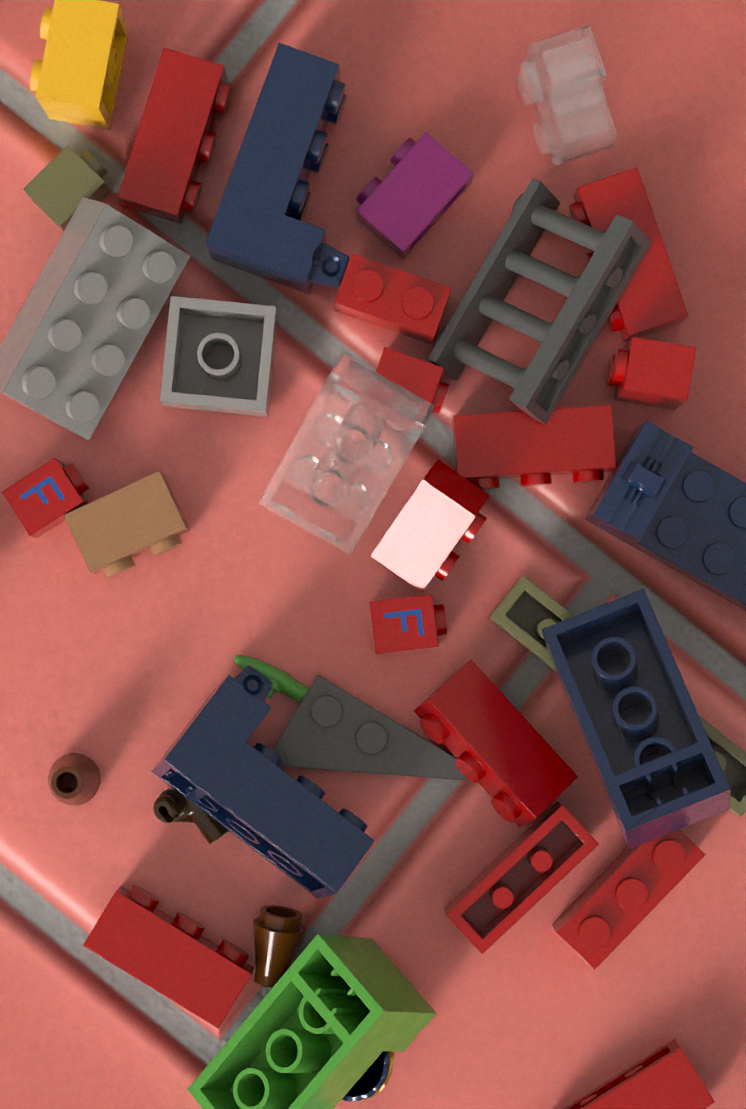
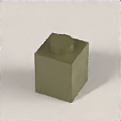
M69 145L23 189L29 198L63 232L82 197L100 202L110 192L105 181L102 179L108 173L107 170L87 150L79 156Z

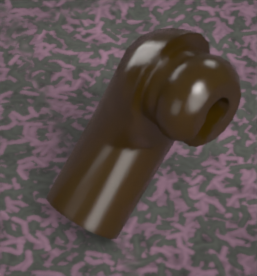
M173 788L163 791L154 802L153 811L158 820L164 823H195L209 844H212L229 832L220 823Z

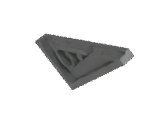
M320 675L316 677L272 750L282 759L283 763L280 766L468 781L457 768L455 763L456 757Z

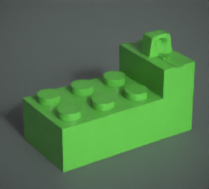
M317 934L187 1090L202 1109H334L383 1051L404 1052L414 1041L417 1034L437 1013L372 939Z

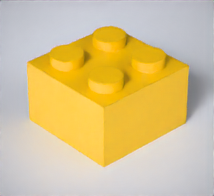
M54 0L53 8L45 7L41 20L40 37L41 39H46L43 60L35 59L33 63L30 90L37 91V101L49 119L110 130L129 35V27L118 3L102 0Z

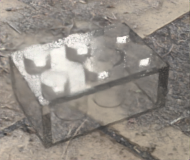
M341 354L258 503L351 555L424 430L434 405L350 357Z

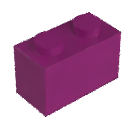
M427 132L417 142L412 138L407 139L390 160L395 165L393 170L383 181L374 177L356 198V201L361 205L356 210L357 220L402 259L410 253L471 184L473 173Z

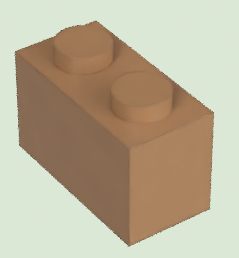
M157 471L64 515L90 573L97 574L104 571L106 578L113 577L134 567L135 563L132 557L151 549L154 556L176 548L183 544L179 535L190 530L161 471Z

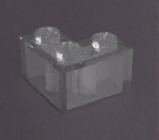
M587 25L529 44L523 63H520L522 74L517 75V80L525 105L534 103L540 123L534 124L533 129L542 155L550 153L553 164L556 166L612 148L618 135L602 89L607 75L591 26Z

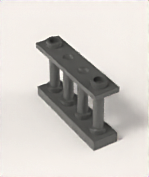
M532 178L525 192L516 199L510 218L447 326L437 335L433 350L427 359L434 365L444 368L443 372L456 381L467 364L513 387L514 391L509 400L529 417L546 425L652 242L633 221L617 214L609 228L602 232L557 212L556 209L560 201L541 181ZM545 229L594 251L581 275L578 277L572 276L530 256ZM518 275H522L568 297L555 321L549 323L503 301ZM492 319L541 342L528 367L523 369L477 346Z

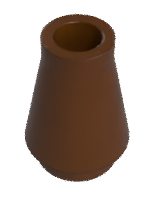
M79 753L66 754L57 759L52 765L48 776L49 787L52 794L60 802L67 805H81L91 800L97 793L100 786V772L97 765L89 757ZM65 772H70L77 778L78 785L74 791L71 788H64L62 785V778L66 776Z
M263 906L260 909L259 917L253 920L256 965L254 981L257 984L273 988L291 966L305 931V927L301 924L302 914L299 911L283 906Z

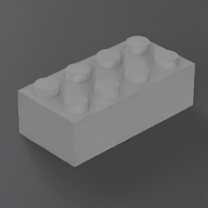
M82 197L0 346V393L65 429L90 440L190 255L108 204Z

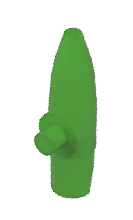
M237 654L233 660L242 670L250 665L273 683L267 695L268 698H271L276 691L301 703L309 690V687L292 679L288 673L259 659Z

